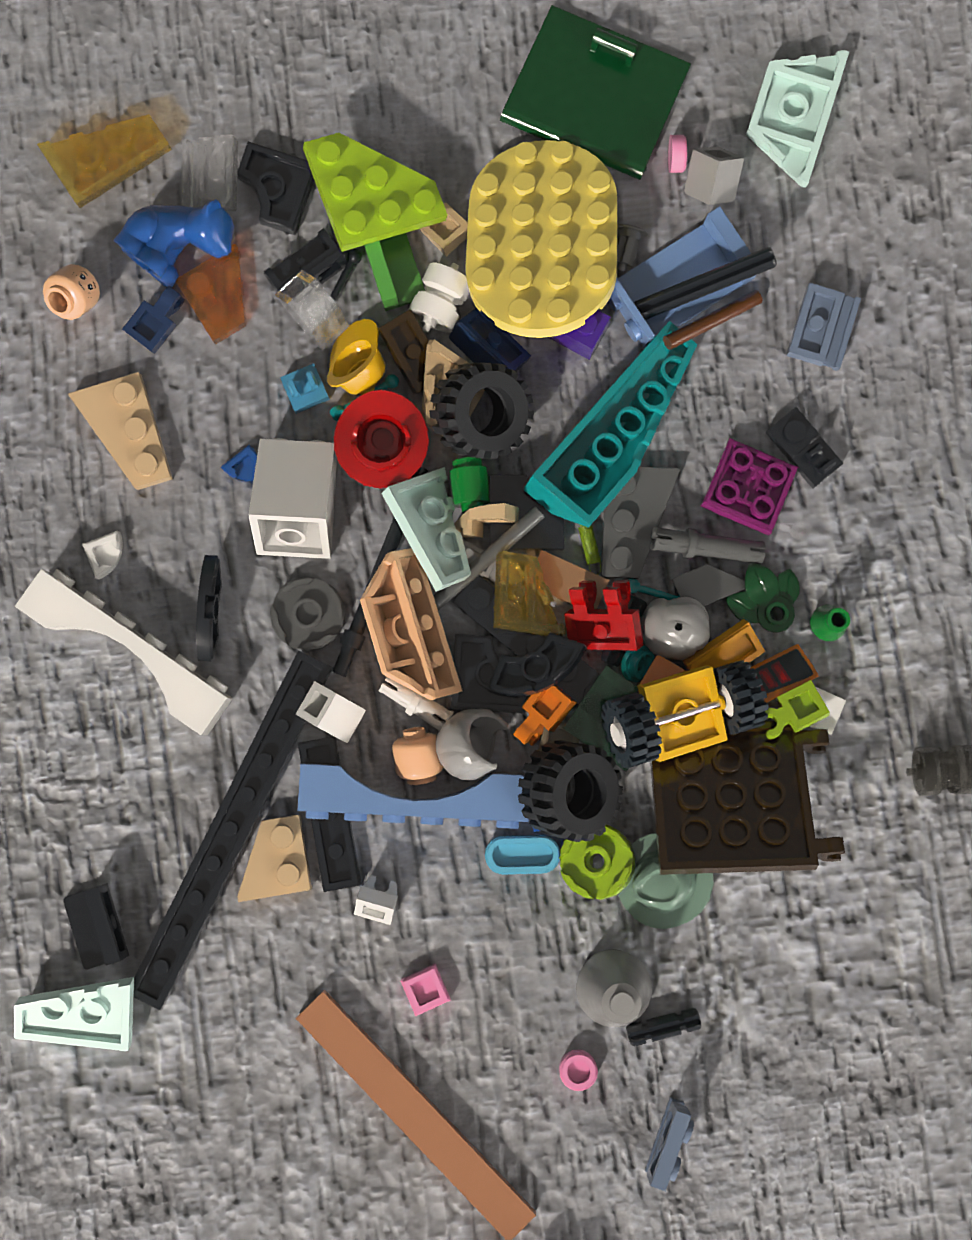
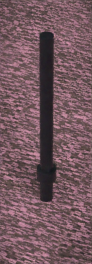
M420 467L411 478L426 474L428 470ZM395 517L392 520L366 588L385 555L391 551H396L403 531ZM361 602L358 605L349 630H344L340 643L343 645L332 670L333 673L343 677L347 676L357 650L361 651L366 638L363 636L367 622Z

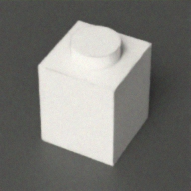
M314 681L296 715L348 743L366 710Z

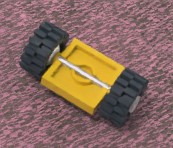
M740 660L717 668L704 665L638 685L639 695L638 692L608 700L602 706L604 711L601 712V717L605 721V723H602L603 730L607 732V736H605L606 741L611 744L610 751L612 754H616L615 760L621 763L623 768L628 769L653 760L665 761L727 741L726 729L728 734L734 735L765 724L764 720H767L768 717L765 712L768 710V703L764 702L767 694L760 687L763 685L761 678H756L757 671L754 668L750 669V663Z

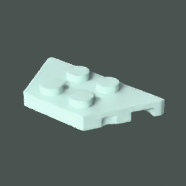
M841 50L837 51L836 55L816 58L814 54L801 56L797 60L770 61L767 66L746 136L801 187L806 188L809 183L849 51Z

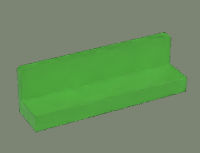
M406 233L364 245L385 312L411 304L418 291H425Z

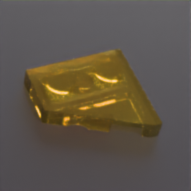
M501 551L496 554L493 628L546 636L550 632L560 636L565 635V626L563 623L558 624L550 603L554 599L549 587L543 580V571L537 557L508 551Z

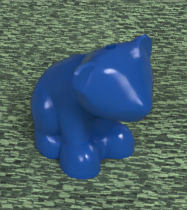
M211 200L204 206L196 208L183 205H150L136 210L127 219L123 229L113 241L122 248L121 250L146 272L150 273L166 288L168 286L172 288L179 277L174 264L184 247L190 243L215 258L228 256L231 253L234 222L218 200Z

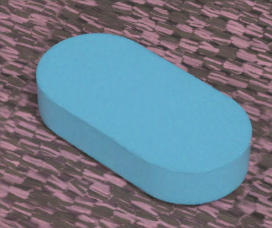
M547 835L498 836L488 843L485 850V860L488 867L495 873L502 875L548 873L560 861V848L556 841Z

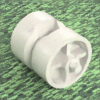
M430 263L422 279L426 291H418L409 307L417 321L424 324L422 330L426 333H429L430 328L451 333L458 319L455 305H462L469 295L467 278L464 274L457 271L459 265L452 263L451 267L440 263Z

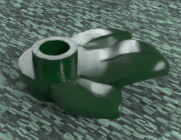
M749 564L745 574L746 592L735 593L726 597L730 611L740 621L745 619L749 624L759 623L768 632L779 633L787 630L794 621L795 610L793 604L800 594V584L797 576L791 569H787L776 577L770 569L763 565ZM773 607H778L782 610L783 616L781 620L776 621L771 618L770 611Z

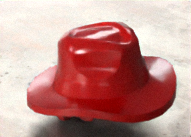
M375 390L359 396L346 407L335 428L334 449L339 465L350 478L364 486L380 489L406 481L422 466L427 455L429 444L428 429L421 412L407 398L392 391Z

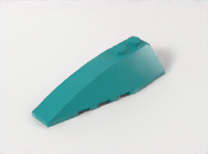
M671 321L662 328L551 453L523 490L551 514L589 528L637 472L642 462L641 460L656 433L661 418L670 404L673 393L680 383L698 345L691 339L671 350L667 349L663 342V337L679 329Z

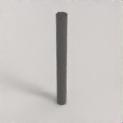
M536 506L469 564L471 571L469 577L464 581L439 590L433 595L438 611L545 518Z

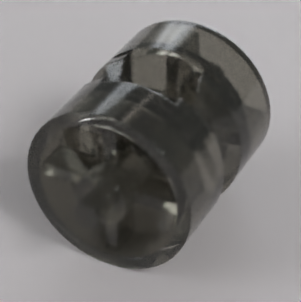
M952 745L949 751L945 752L936 746L915 747L912 754L911 768H907L906 773L907 776H912L917 794L919 796H938L946 788L950 793L956 795L972 794V745Z

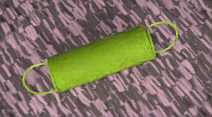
M592 524L589 528L580 525L581 527L578 529L586 562L590 569V564L601 563Z

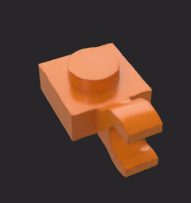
M557 685L542 692L532 694L522 706L529 713V716L516 729L513 735L526 745L528 742L533 746L541 737L544 727L548 731L554 732L577 702Z

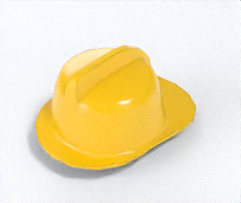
M362 319L355 321L346 327L336 339L330 354L329 372L327 375V383L331 387L340 386L350 394L363 395L374 391L376 384L383 377L386 366L378 349V325L373 320Z

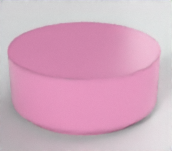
M684 134L670 135L668 145L669 173H683L687 163L686 136Z
M577 1049L569 1051L563 1056L559 1064V1073L562 1082L569 1089L584 1091L595 1083L598 1068L595 1059L590 1053Z

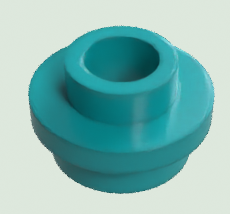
M642 646L637 651L627 650L621 662L623 676L632 682L641 681L655 658L654 654L646 646Z

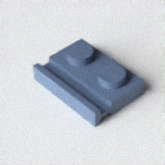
M809 283L805 290L786 356L818 366L824 365L838 371L842 365L861 298L846 296L843 292Z
M669 1097L645 1167L650 1186L665 1192L669 1180L675 1181L681 1165V1158L678 1157L682 1142L685 1144L689 1142L694 1127V1121L690 1120L691 1114L687 1106L684 1105L685 1103Z

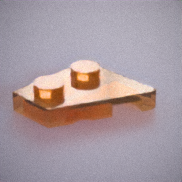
M236 243L231 245V253L228 256L222 258L211 257L176 280V283L215 345L247 326L243 303V280L240 268L241 254Z

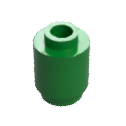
M465 457L452 461L453 469L450 470V480L454 507L461 508L464 514L471 508L489 504L490 493L487 467L482 465V458Z

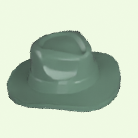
M656 833L647 834L631 844L635 854L634 874L628 886L618 895L622 904L633 918L649 927L667 929L690 922L698 916L711 899L714 886L713 873L659 875Z

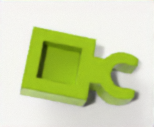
M812 680L778 696L777 702L780 708H768L765 711L768 715L767 718L774 719L777 724L775 728L766 732V736L768 739L778 737L783 732L784 726L788 724L791 725L796 733L829 716L830 711Z

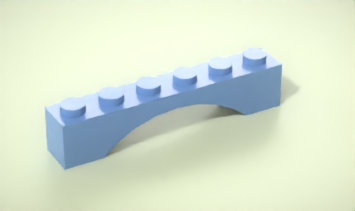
M300 764L297 811H306L305 818L329 819V812L344 813V820L367 821V814L383 815L382 822L405 823V816L421 817L420 824L443 825V818L459 819V826L481 827V820H495L496 827L518 829L519 822H529V819L524 818L521 811L525 805L519 803L518 795L522 793V787H518L519 778L524 779L522 774L489 773L475 784L453 794L437 798L409 799L391 796L374 790L352 777L340 765Z

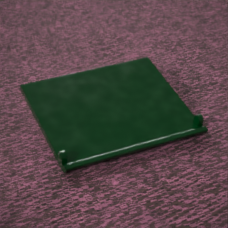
M551 5L504 106L500 121L544 140L567 141L570 144L579 146L595 155L605 166L641 180L643 173L647 170L648 161L691 63Z

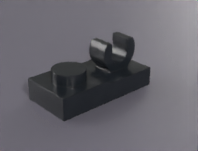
M797 407L765 432L790 463L798 467L797 471L812 489L844 464Z

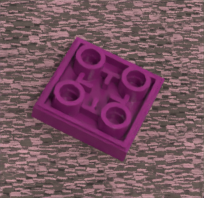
M729 438L700 507L769 536L774 529L798 467Z

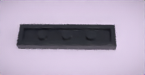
M335 736L298 743L301 763L341 766ZM329 812V819H311L323 892L362 885L351 821L344 820V813Z

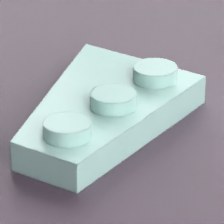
M445 467L388 486L381 493L436 592L464 581L471 575L462 535L455 529L452 512L455 510L453 499L447 496L444 484L447 480Z

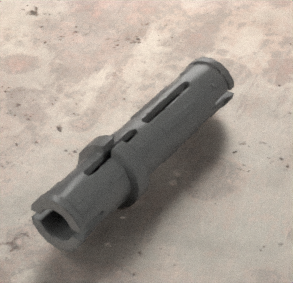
M655 526L651 534V539H655V542H650V548L653 551L682 553L685 558H693L694 555L760 565L765 557V552H760V549H766L764 541L701 534L692 528H688L686 531H679Z

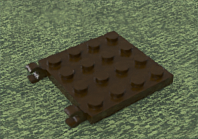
M764 721L765 724L734 735L728 734L726 729L727 741L665 761H650L659 875L816 870L819 866L818 859L827 862L841 861V854L845 853L843 837L815 838L804 751L810 754L826 752L825 745L830 744L828 729L800 730L795 733L791 725L788 724L784 726L783 732L778 737L768 739L766 732L775 728L777 724L775 721Z

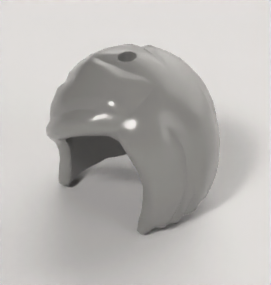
M678 597L672 600L664 598L654 599L648 603L645 613L640 620L642 638L645 645L655 656L660 655L667 660L680 661L690 658L696 651L703 649L710 638L708 613L698 600L691 597ZM677 623L682 624L680 630L675 629Z
M482 708L468 709L453 715L443 724L436 737V753L441 765L453 777L462 780H476L496 769L497 763L492 764L489 762L494 751L496 731L501 729L507 730L509 724L499 714Z

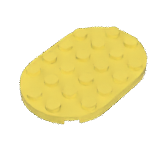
M541 140L522 142L493 158L475 179L469 197L466 278L469 293L475 306L479 311L482 310L489 318L495 321V326L500 329L525 337L542 338L562 335L585 325V320L599 308L602 310L610 299L617 277V190L611 173L595 155L567 141Z

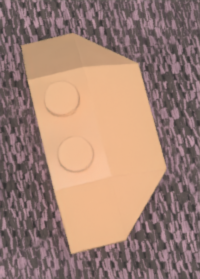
M412 548L387 553L360 599L382 674L429 700L462 692L431 586L424 569Z

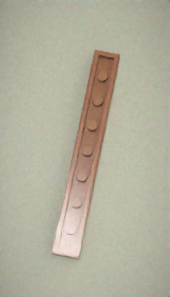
M325 989L295 1018L505 1240H512L536 1216V1211Z

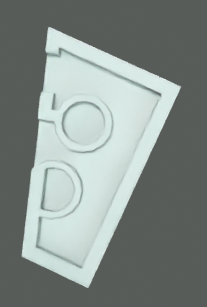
M134 977L19 997L14 1005V1038L128 1051L132 1044Z

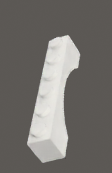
M42 569L39 571L15 605L17 609L45 628L52 630L79 629L94 631L107 635L125 645L144 662L155 676L165 696L169 713L199 735H208L233 700L231 696L225 693L229 688L227 685L212 675H209L206 680L197 674L195 670L198 666L181 654H178L176 658L164 651L167 646L165 642L149 632L145 637L133 629L136 623L121 612L117 611L115 616L103 609L106 602L88 590L84 595L72 587L76 581L58 569L54 573Z

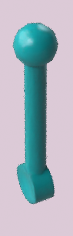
M394 374L388 375L385 378V382L376 386L374 391L396 388L399 384V378ZM352 401L343 406H334L330 410L333 420L338 421L343 411Z
M629 579L631 594L641 592L666 600L679 597L640 585L636 579Z

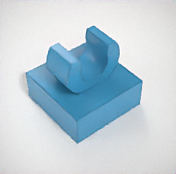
M314 363L280 377L296 414L330 400Z

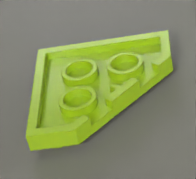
M341 133L304 142L303 151L341 252L446 221L448 214L434 180Z

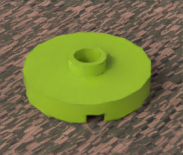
M605 825L606 832L601 836L594 834L593 840H581L580 842L565 840L560 849L559 859L561 860L560 871L562 878L573 892L584 898L604 900L616 896L628 886L634 874L635 854L632 845L621 831L610 825ZM597 855H602L604 864L601 868L596 869L593 865V859Z

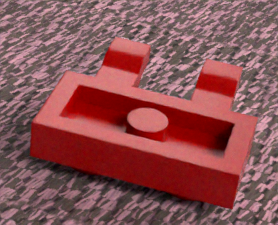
M616 580L613 582V587L603 589L607 609H594L597 596L596 581L579 582V587L569 589L573 609L564 613L568 639L585 644L586 650L637 651L643 646L639 609H628L631 596L630 580Z

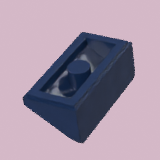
M477 307L460 319L449 335V339L473 363L502 364L506 366L505 369H513L517 372L531 357L507 331L495 326V321L489 318L482 310L479 311Z

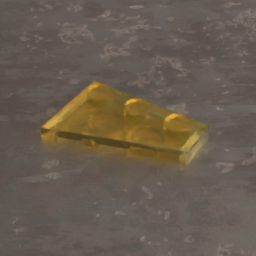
M149 114L106 125L104 130L84 135L83 132L69 135L70 139L55 143L46 141L37 144L79 208L87 205L172 150Z

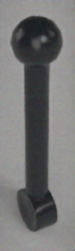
M354 249L348 253L349 261L327 302L323 304L319 312V316L324 319L329 317L332 306L354 265L361 261L362 254L360 251Z

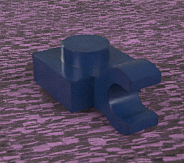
M168 286L154 306L144 300L122 330L155 354L177 326L169 317L180 309L185 299Z

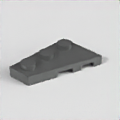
M639 467L635 475L604 509L601 559L602 577L639 579L650 551V542L654 540L651 539L652 530L655 526L659 527L680 469Z

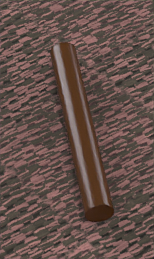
M754 290L664 336L663 342L666 348L671 350L761 304L763 301L759 291Z

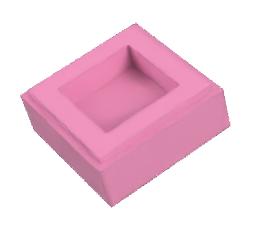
M436 963L400 980L415 1016L451 1000Z

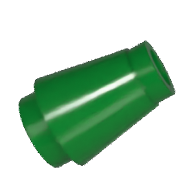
M822 605L811 616V629L819 639L835 641L846 632L850 624V615L846 610L836 605ZM832 617L837 618L838 625L834 626L832 624Z

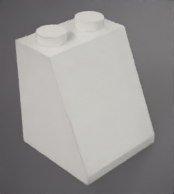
M284 438L259 440L248 514L257 555L331 559L337 458L334 443L321 440L294 441Z

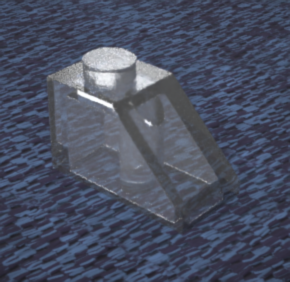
M303 270L275 294V297L321 351L326 349L349 327L340 307L315 277Z

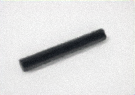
M766 247L634 302V305L644 320H647L775 268L777 261L771 247Z

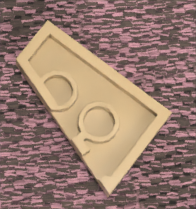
M139 372L68 393L135 489L140 490L173 480L146 387Z

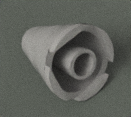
M608 949L592 955L583 965L576 983V994L581 1008L593 1021L608 1027H621L636 1021L645 1012L652 996V982L648 970L638 958L621 950Z

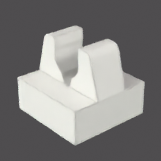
M371 875L365 884L360 887L354 915L390 925L398 898L397 883L391 881L388 890L382 892L374 888L376 876Z

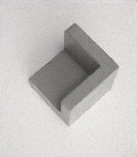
M720 147L693 149L684 189L685 194L708 205L733 202L736 197L744 158Z

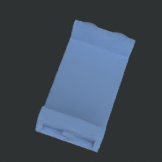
M719 206L707 214L701 226L619 278L616 277L615 287L608 300V304L615 312L619 310L627 321L624 323V326L634 342L639 340L643 347L646 348L669 321L677 327L681 326L755 279L756 275L647 320H644L634 305L635 301L747 256L751 252Z

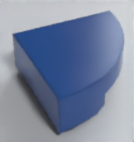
M249 444L222 465L221 468L226 474L234 479L236 478V480H243L242 482L253 481L257 453Z

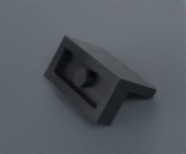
M108 883L69 895L63 899L85 970L103 964L107 966L129 956Z

